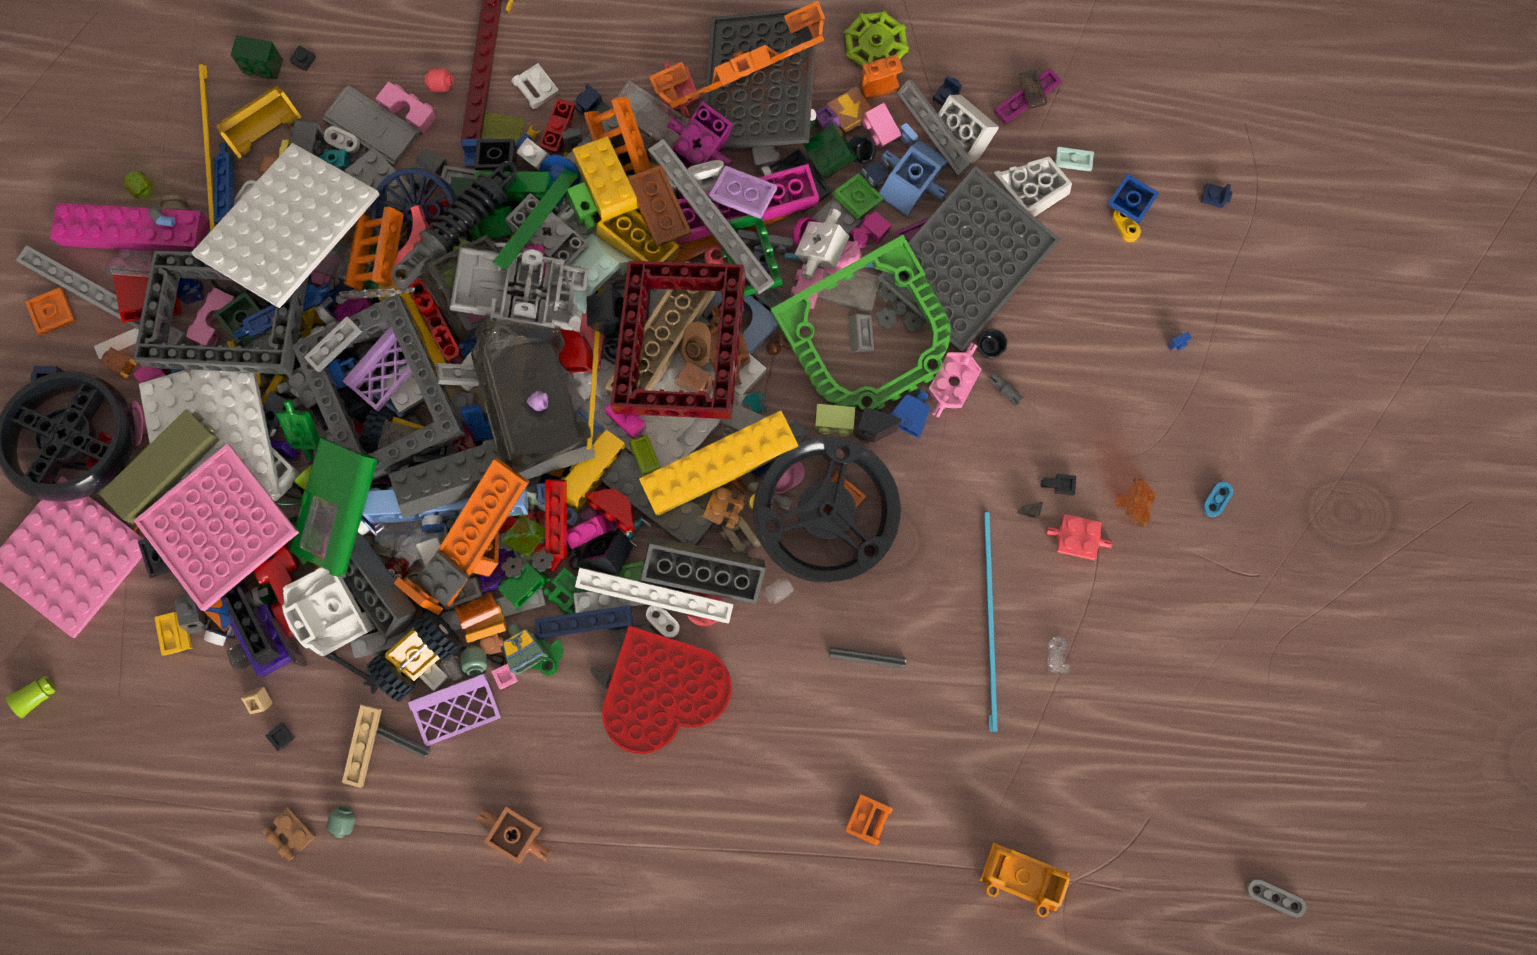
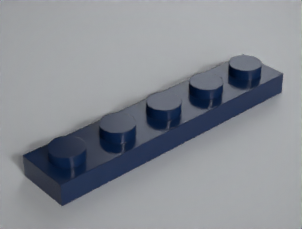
M631 605L535 619L537 639L633 625Z

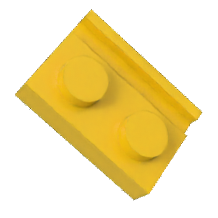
M176 612L154 617L161 655L166 656L187 649H193L190 634L179 626Z

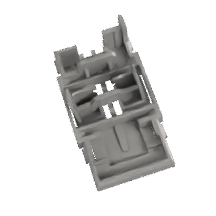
M460 247L450 310L481 316L487 315L492 321L496 318L498 322L540 329L550 327L552 331L560 327V329L570 331L573 329V331L580 332L582 311L577 310L578 302H574L575 290L586 291L589 269L575 265H564V260L543 257V254L538 250L526 249L523 253L518 254L506 270L493 263L499 253ZM517 258H520L522 261L519 262L516 286L509 287L508 282H514ZM544 263H546L543 288L548 289L547 293L540 290ZM518 290L524 292V297L514 296L511 317L508 318L511 295L507 294V291ZM529 293L546 297V301L541 300L538 322H535L539 297L530 299Z

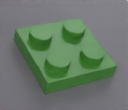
M859 173L837 188L832 194L857 220L882 203L884 199Z

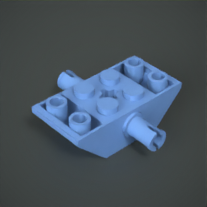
M921 140L913 144L901 159L889 152V150L883 154L881 160H885L894 169L888 176L879 194L884 198L883 201L905 216H909L925 193H931L940 201L948 193L947 190L935 183V180L946 167L948 161L943 155Z

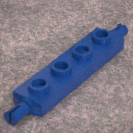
M225 143L219 145L220 153L214 158V223L216 224L234 207V155L227 152L228 145Z
M328 283L319 288L313 284L307 286L303 312L323 302L321 295L331 291ZM272 304L243 319L244 327L234 331L235 336L239 339L249 334L255 338L272 329L273 322L271 321L274 318L276 306Z

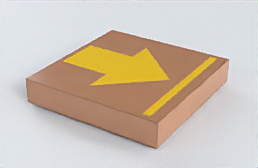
M857 86L826 104L838 115L841 130L845 135L863 125L862 116L872 109Z

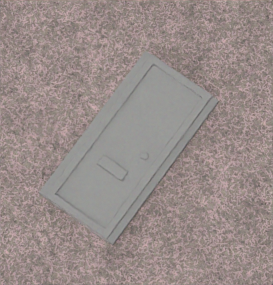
M349 85L345 87L322 118L323 121L331 126L356 136L360 144L368 150L374 147L393 166L398 163L420 133L418 129Z

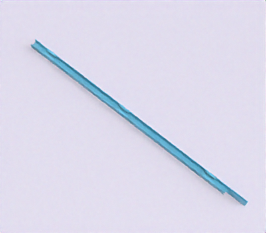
M985 512L984 534L992 715H989V732H998L990 514Z

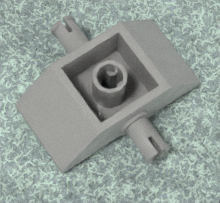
M531 193L505 219L513 234H515L540 202ZM565 205L557 215L553 212L548 215L525 247L528 245L535 246L538 243L544 247L545 257L564 260V265L569 266L586 248L588 243L565 224L575 213L572 208L568 211L570 206Z

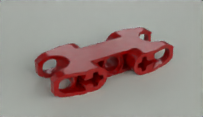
M416 279L409 285V292L420 310L441 354L448 364H452L451 361L461 356L462 350L459 348L458 342L426 284L422 280ZM416 285L424 287V290L420 293L415 294L413 292Z
M285 544L276 551L274 558L265 560L253 572L261 585L270 582L279 600L271 605L273 614L288 636L292 637L295 635L290 630L282 609L284 604L283 588L295 581L292 571L298 569L299 564L294 553L290 552L289 547Z

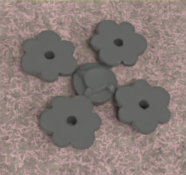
M881 284L877 295L884 302L891 301L894 303L893 310L883 308L882 311L877 312L878 325L884 326L885 329H890L897 322L896 315L901 316L905 314L903 324L907 326L908 331L921 330L925 321L915 312H908L909 307L900 299L896 300L897 296Z
M533 524L530 527V531L527 532L530 543H523L521 545L518 541L520 539L519 534H515L513 530L509 529L505 534H500V548H505L506 551L518 548L517 554L519 557L514 559L509 557L507 562H504L501 566L507 577L513 576L517 578L521 575V571L525 568L524 564H522V559L529 560L532 558V567L537 568L539 572H544L546 568L552 567L551 562L554 557L551 553H546L545 550L534 553L533 545L544 543V525Z

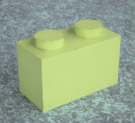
M817 404L815 431H819L820 434L838 432V435L841 436L852 434L854 430L855 407Z

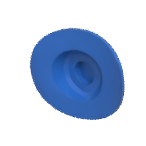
M549 155L540 164L539 172H549L554 182L566 168L579 175L570 187L581 183L578 168L572 161L563 156Z

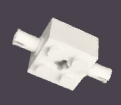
M831 208L829 210L828 216L823 223L809 221L795 254L806 264L801 274L806 279H813L817 267L836 269L849 239V235L843 228L836 224L841 215L836 209Z

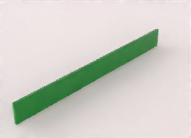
M566 168L494 259V264L506 270L509 268L567 192V189L577 179L578 174Z

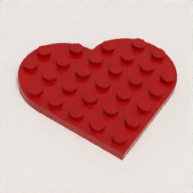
M629 626L603 704L602 719L607 734L617 746L625 751L635 754H648L669 744L677 734L680 726L700 727L716 720L726 709L731 697L732 683L728 669L722 660L710 651Z

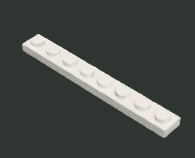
M581 567L579 568L575 585L577 588L728 624L733 608V603Z

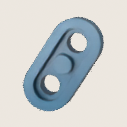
M1219 482L1213 487L1202 505L1205 515L1216 517L1223 512L1233 495L1232 486L1227 482ZM1219 490H1223L1224 495H1220ZM1209 505L1214 506V511L1209 509Z

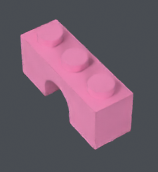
M388 81L375 98L377 103L394 115L402 108L410 109L405 117L407 122L424 135L436 119L434 108L428 103H421L414 94L404 92L405 90L400 85H393Z
M213 288L212 292L208 293L204 306L198 310L194 323L189 326L186 337L198 345L214 347L221 337V334L212 328V322L216 318L214 313L234 300L235 297L217 288Z

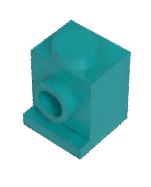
M346 149L324 150V154L319 157L343 172L349 167L350 156Z

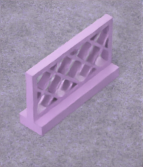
M392 327L387 329L343 380L347 386L353 389L378 412L412 374L407 360H399V352H402L401 347L399 348V342ZM390 353H394V361L386 362V357ZM400 364H407V369L404 373H399ZM394 365V374L386 375V366ZM381 367V376L373 377V372ZM394 378L392 387L386 388V379ZM381 380V389L373 390V381ZM364 382H369V391L361 392L359 388ZM381 393V399L375 404L373 402V394Z
M486 672L408 702L425 746L501 718ZM485 686L488 693L485 701L474 696L477 689ZM463 694L470 697L466 708L455 703L459 695ZM472 699L483 703L479 714L468 709ZM441 702L451 704L447 715L437 711ZM485 704L494 709L495 716L487 718L481 715ZM454 706L464 710L460 721L449 716ZM422 709L431 711L432 714L429 721L422 720L418 711ZM466 712L477 716L474 724L468 725L462 722ZM435 713L445 717L441 728L431 724ZM448 719L458 723L456 730L453 732L443 729ZM429 726L439 730L435 739L428 740L426 731Z

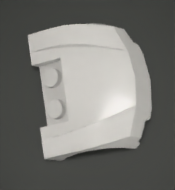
M322 567L283 588L284 604L282 609L289 628L298 641L305 648H310L315 653L320 654V656H325L375 629L367 613H362L343 580L346 575L342 574L341 577L332 576L329 574L330 571Z

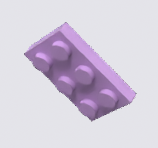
M725 166L711 190L709 198L761 219L777 190V185Z

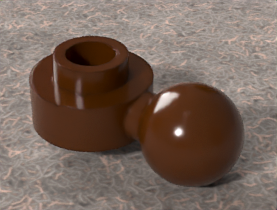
M782 332L779 341L773 340L767 344L766 350L770 355L779 354L782 347L791 349Z

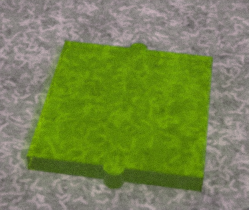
M521 515L503 538L502 543L511 547L514 552L518 551L529 558L544 538L545 527L539 525L536 520L532 521Z

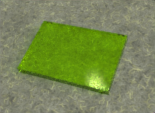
M485 112L481 139H514L516 145L517 140L521 138L525 119Z

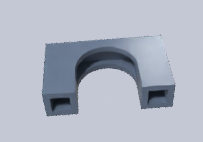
M721 291L715 293L701 315L707 321H710L713 317L710 310L711 307L718 306V310L719 307H722ZM749 295L744 297L743 304L750 311L752 322L742 334L748 353L752 356L779 326L771 312L765 308L763 302L759 299L755 300Z

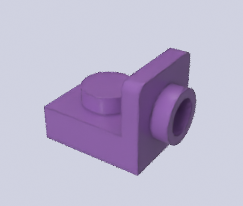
M828 105L815 111L816 123L822 129H825L832 123L841 129L838 115Z

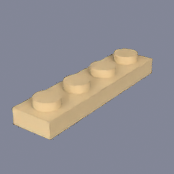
M366 704L360 705L342 783L359 788L364 786L382 711L381 708Z

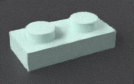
M1057 147L1055 164L1061 168L1091 172L1094 152Z

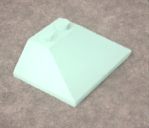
M594 233L585 240L588 243L586 248L570 264L589 269L586 291L575 290L574 302H578L577 309L584 314L587 312L586 297L594 295L615 272L623 276L627 272L628 261H634Z

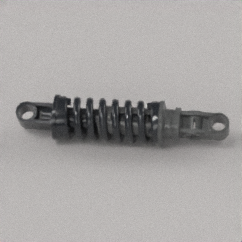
M505 161L501 163L489 176L480 174L471 187L467 188L464 194L459 195L457 201L452 202L450 208L444 210L443 215H439L436 218V222H431L427 229L419 233L421 241L413 245L414 249L407 253L403 260L392 270L395 286L407 288L418 276L425 272L429 265L433 266L438 258L447 259L453 252L451 245L459 246L461 244L459 238L467 239L468 237L466 231L474 232V225L480 226L482 223L481 218H488L489 214L487 211L494 212L498 205L507 201L504 192L517 179V168L513 162ZM504 172H511L512 174L506 175ZM400 274L406 275L404 279L397 278Z

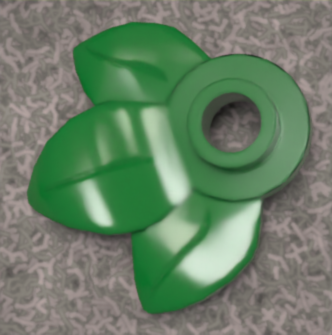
M538 639L550 657L542 659L541 662L531 668L540 670L542 674L547 676L554 675L559 668L558 662L563 657V645L559 640L550 645L547 641ZM551 662L552 668L548 670L547 664Z

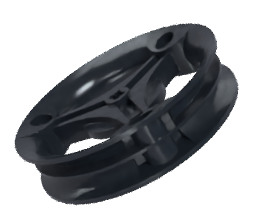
M839 437L808 439L798 443V447L781 454L763 473L757 485L753 501L755 530L768 556L789 574L806 581L818 583L852 579L873 568L882 560L892 546L897 535L901 515L898 489L886 465L866 447ZM837 449L844 452L843 459H839L836 456ZM822 455L828 461L823 480L809 486L802 493L796 509L780 515L771 509L772 496L783 474L791 466L805 458ZM852 462L859 465L869 475L880 497L881 521L876 536L868 538L855 523V502L850 492L844 487L847 464ZM834 464L841 465L837 483L830 481ZM825 505L826 508H830L828 515H826L827 513H823L822 509L825 508ZM795 514L798 515L800 523L783 527L781 518ZM768 521L775 523L774 531H769L766 528ZM804 528L807 533L819 539L827 540L838 537L854 550L853 560L836 566L813 565L794 556L785 548L780 539L783 531ZM849 528L862 540L859 545L845 534ZM865 546L872 548L870 556L864 553Z

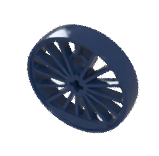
M422 168L401 169L388 175L376 188L379 196L371 204V218H382L384 207H387V205L405 210L401 212L405 214L403 221L408 220L401 229L406 230L411 223L409 239L413 227L411 207L421 205L426 220L430 225L432 221L429 219H436L439 215L443 214L446 208H450L443 207L438 201L447 197L451 205L452 202L457 201V196L445 179L430 170ZM413 174L423 175L418 198L416 196ZM409 175L412 198L402 183L400 176ZM428 177L436 183L422 200ZM394 180L397 181L407 201L389 187ZM440 186L445 194L426 203L436 188ZM387 191L405 206L387 201ZM431 205L437 207L438 212L436 215L430 213ZM381 226L374 227L379 235ZM399 244L398 251H400L404 246Z

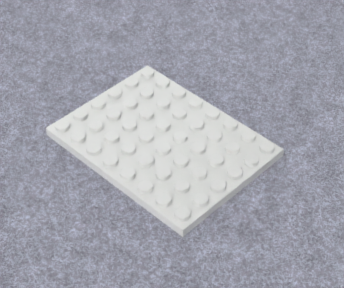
M292 143L191 253L205 264L280 308L376 200L379 193L376 189Z
M185 369L139 384L150 444L186 409L192 413L198 412L204 418L202 422L205 425L209 424L217 431L215 435L220 439L166 493L228 443L272 498L281 495L256 373Z

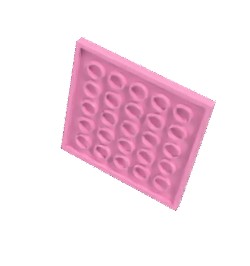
M228 443L134 520L202 611L207 610L299 533Z
M61 476L57 483H63L69 480L64 476ZM90 496L66 502L41 500L1 546L0 582L69 636L76 638L141 560L142 554L138 541L144 538Z

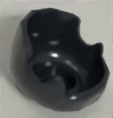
M856 135L849 140V144L857 156L853 162L867 164L874 159L876 144L872 139L867 136Z
M987 330L977 339V350L983 357L994 359L1006 351L1007 338L1000 330Z

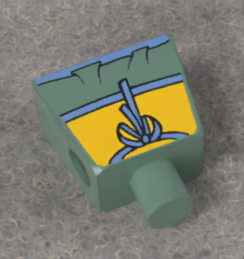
M518 624L507 628L510 638L503 642V648L512 673L518 675L541 662L542 659L550 657L531 631L528 629L521 631Z

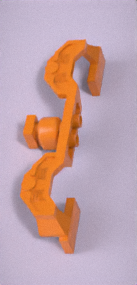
M815 1L784 15L791 33L808 26L813 37L812 40L781 54H778L766 45L744 54L742 51L733 54L735 58L714 68L711 85L679 99L674 86L690 79L682 61L649 76L656 94L659 93V96L666 100L671 108H674L824 41L822 32L823 19L825 17L819 2Z

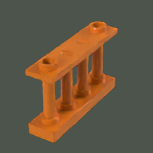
M628 97L611 100L613 108L601 114L598 111L584 113L593 141L606 136L610 139L622 133L625 144L615 148L614 151L617 156L625 152L629 153L631 163L622 166L625 173L634 170L635 173H640L651 169ZM616 115L619 126L605 132L602 121Z
M384 207L382 218L372 219L362 214L356 221L345 285L358 291H362L364 281L372 280L385 287L392 285V270L395 267L403 213L391 207ZM381 226L379 236L372 237L373 227ZM378 244L376 254L369 255L370 245ZM375 262L373 272L365 273L367 263Z

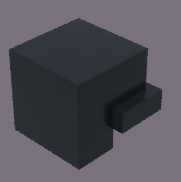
M611 289L587 296V326L604 335L611 333L619 335L624 300L621 294Z

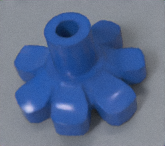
M469 336L463 337L464 343L458 344L459 348L463 349L460 353L462 357L470 354L478 343V337L472 336L471 339Z

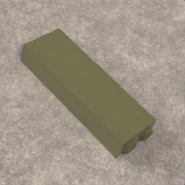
M187 409L184 410L99 493L124 521L134 524V520L157 502L220 440L215 435L217 431L209 424L205 425L202 422L204 418L198 412L192 413Z

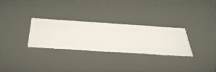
M134 328L95 345L94 348L98 358H104L135 344L139 330Z

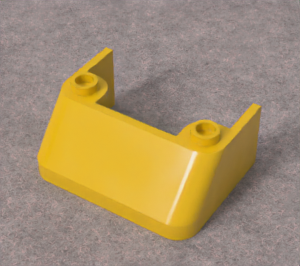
M275 86L219 122L216 128L237 157L241 158V155L251 150L250 146L253 141L281 123H287L288 125L293 123L297 118L300 119L301 115L286 94L278 86Z

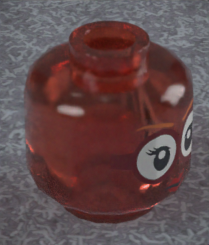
M392 557L384 565L392 573L395 580L398 577L404 580L411 573L408 567L410 564L403 557Z

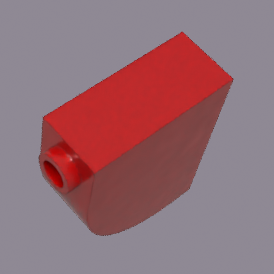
M132 272L113 275L122 323L141 320L150 273ZM178 293L176 295L173 315L182 314Z
M560 327L555 328L552 331V340L546 347H553L558 351V361L565 370L571 373L592 372L593 350L589 342L580 333L573 331V329L570 331L560 329ZM545 347L534 349L533 365L540 360V352ZM549 354L547 359L551 360L553 355ZM544 367L538 373L544 374ZM552 368V374H557L558 372Z

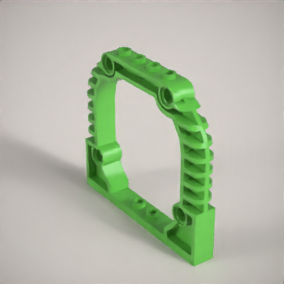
M904 235L899 236L770 310L816 391L832 404L857 407L862 412L865 409L861 403L863 397H868L871 401V405L868 408L878 411L885 407L884 403L891 399L894 402L901 398L900 393L906 390L910 393L919 388L917 386L918 383L924 381L926 384L935 379L933 375L941 370V358L944 356L950 342V323L946 312L927 281L925 272ZM872 263L875 269L892 274L896 286L908 288L928 323L931 332L930 348L918 356L916 367L878 389L864 386L852 392L839 386L831 377L811 341L815 329L808 322V313L811 306L809 298L826 288L828 290L835 288L839 285L838 281L851 279L855 276L854 272ZM899 273H906L908 280H900ZM803 327L808 328L810 335L807 337L801 336L800 329ZM928 360H933L936 363L934 370L928 368Z

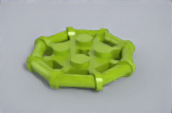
M887 11L858 14L857 19L843 33L846 41L847 58L852 59L862 67L863 64L873 62V59L879 60L889 57L890 52L895 49L898 50L896 54L901 59L905 53L909 52L905 24L899 23L888 15ZM880 20L877 24H872L868 21ZM887 22L888 24H890V25H891L892 27H894V28L891 29L890 27H888V26H887L886 24H884V23ZM862 24L864 27L860 32H857V28ZM899 34L900 43L895 42L894 35ZM853 38L858 39L857 47H853ZM879 38L880 43L875 44L872 39ZM862 52L866 55L868 62L860 57L858 53Z

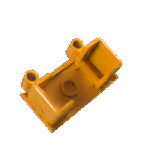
M993 842L980 881L986 883L984 891L988 896L996 897L999 894V889L1035 903V914L1046 917L1049 914V909L1057 911L1058 907L1062 905L1070 878L1067 871ZM990 887H994L992 894L989 893ZM1043 907L1044 911L1040 914L1039 909Z

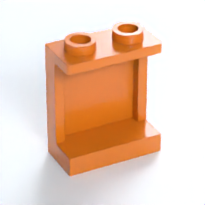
M898 54L862 65L859 85L866 100L899 91L900 86L896 77L898 73L903 72V67Z

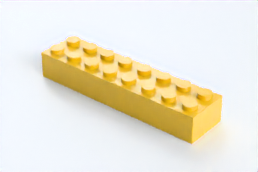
M779 411L639 478L655 514L659 516L777 459L781 454L798 447V444L782 411Z

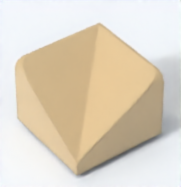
M265 687L249 690L241 697L250 714L263 712L273 703Z

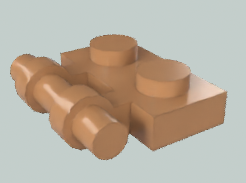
M719 486L711 491L702 517L718 525L724 520L727 522L726 527L733 529L734 525L738 523V514L743 509L745 497L739 494L736 499L731 498L733 491ZM727 507L732 508L731 513L726 511Z
M287 807L273 821L277 827L275 831H272L269 826L262 831L267 837L266 840L270 844L273 843L279 850L278 853L281 857L284 856L288 861L295 857L291 849L296 847L298 851H302L316 837L290 807ZM282 833L289 840L286 845L279 838Z

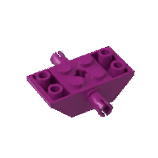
M704 101L701 102L687 126L683 125L675 117L670 119L671 124L668 123L667 127L679 135L672 150L687 170L691 166L713 160L723 161L724 167H730L728 164L731 165L732 160L720 152L730 135L733 125L730 120Z

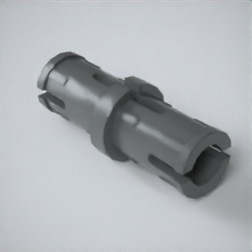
M997 372L988 379L1000 391L999 393L1005 395L1014 406L1024 398L1012 387L1010 382L1007 383Z

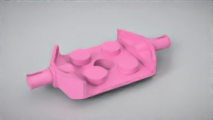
M970 343L964 353H947L941 370L937 372L935 379L928 389L931 397L937 402V406L932 413L934 416L937 413L936 417H940L945 407L953 409L962 408L981 372V368L972 356L977 345L973 346V343ZM952 377L957 378L959 385H950L949 379Z

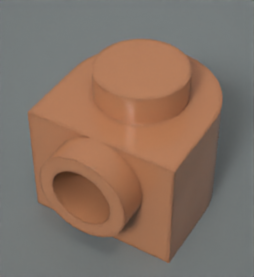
M500 633L481 638L480 648L489 655L503 653V642L505 641L503 635L500 636Z

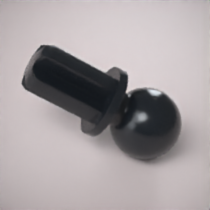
M567 542V557H571L569 560L570 567L573 570H579L580 567L583 568L576 563L580 557L578 553L581 550L577 547L571 549Z

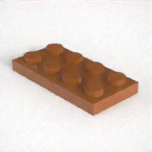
M662 165L627 177L636 195L637 206L655 247L691 235L690 227Z

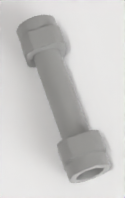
M752 479L748 490L755 493L759 481ZM773 493L772 500L779 503V507L789 510L793 500L787 496L782 497Z

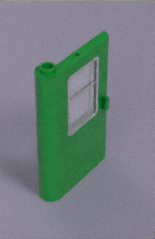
M324 437L319 438L295 525L299 533L291 540L290 552L330 571L329 574L332 576L341 577L342 574L347 573L378 458L356 453L328 441Z

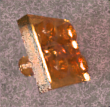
M1134 478L1130 496L1118 494L1116 505L1127 507L1125 515L1136 525L1146 527L1147 521L1150 520L1151 503L1155 499L1154 490L1142 479Z

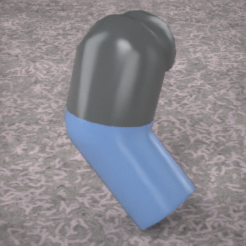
M154 205L149 209V216L155 224L172 227L175 225V218L163 216L160 206Z

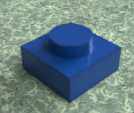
M1186 332L1171 339L1167 346L1170 351L1176 348L1181 350L1188 346L1187 342L1192 337L1189 332Z

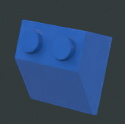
M1127 174L1107 204L1139 224L1156 200L1159 192L1132 175Z

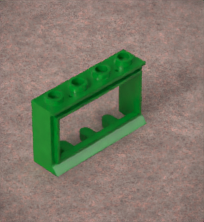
M747 215L728 221L735 231L756 225L769 272L774 281V284L766 290L783 287L763 217L760 219ZM721 248L723 259H728L729 264H735L725 250ZM752 285L744 289V297L757 293Z

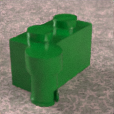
M497 206L494 212L487 211L489 214L488 218H481V225H474L475 230L470 233L472 242L474 244L480 243L484 240V237L485 239L512 235L513 232L505 221L512 212L511 206Z
M526 562L524 564L525 568L521 571L519 577L511 576L506 578L498 588L500 593L517 610L540 587L547 586L545 582L549 584L551 578L544 572H539L537 568L532 567V563Z

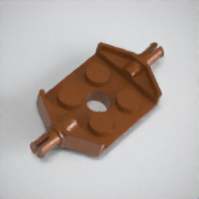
M718 306L710 308L713 320L707 325L711 333L710 359L714 372V362H716L717 356L715 346L718 343L719 336L717 327L720 325L721 317ZM741 330L735 386L742 384L739 372L750 362V356Z

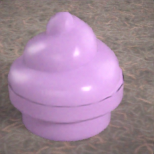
M536 391L526 401L535 411H542L548 407L547 394L541 391Z

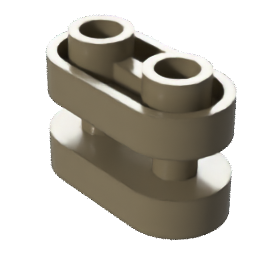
M738 514L739 520L734 525V528H727L726 522L720 526L721 531H719V534L724 541L728 540L730 542L732 553L745 556L748 554L745 548L751 546L753 549H756L760 546V543L743 517ZM738 530H740L746 538L742 542H740V540L735 534V532Z

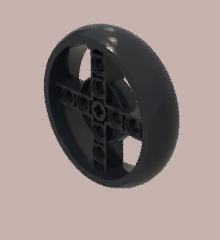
M64 371L37 378L15 393L0 414V468L17 489L29 496L45 501H73L88 497L102 490L123 470L130 458L135 442L134 417L126 399L112 384L88 373ZM78 390L67 408L53 410L45 416L34 411L42 403L58 394ZM104 398L109 402L114 415V432L110 445L96 439V430L91 421ZM22 428L35 433L34 441L39 451L26 474H24L20 467L17 455L18 439ZM85 456L98 461L96 465L83 475L70 481L52 484L63 464L78 462Z

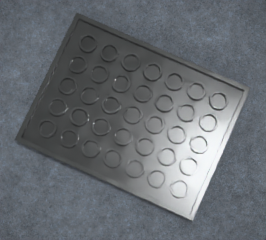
M800 8L712 17L706 87L712 84L714 68L735 58L733 54L742 51L744 54L766 45L778 54H781L812 40L813 37L808 26L791 33L784 18V15ZM816 44L705 94L704 102L733 123L729 138L722 149L809 143Z
M975 166L908 242L925 272L927 281L946 312L951 331L949 343L962 353L1060 241V238ZM883 271L877 280L927 323L908 288L896 286L893 281V275ZM899 273L900 280H908L906 273Z

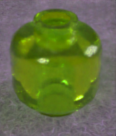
M133 170L124 177L123 186L132 197H142L145 199L151 195L153 183L142 171L136 172Z

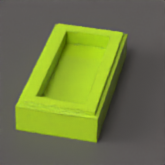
M648 435L629 440L642 477L661 468Z

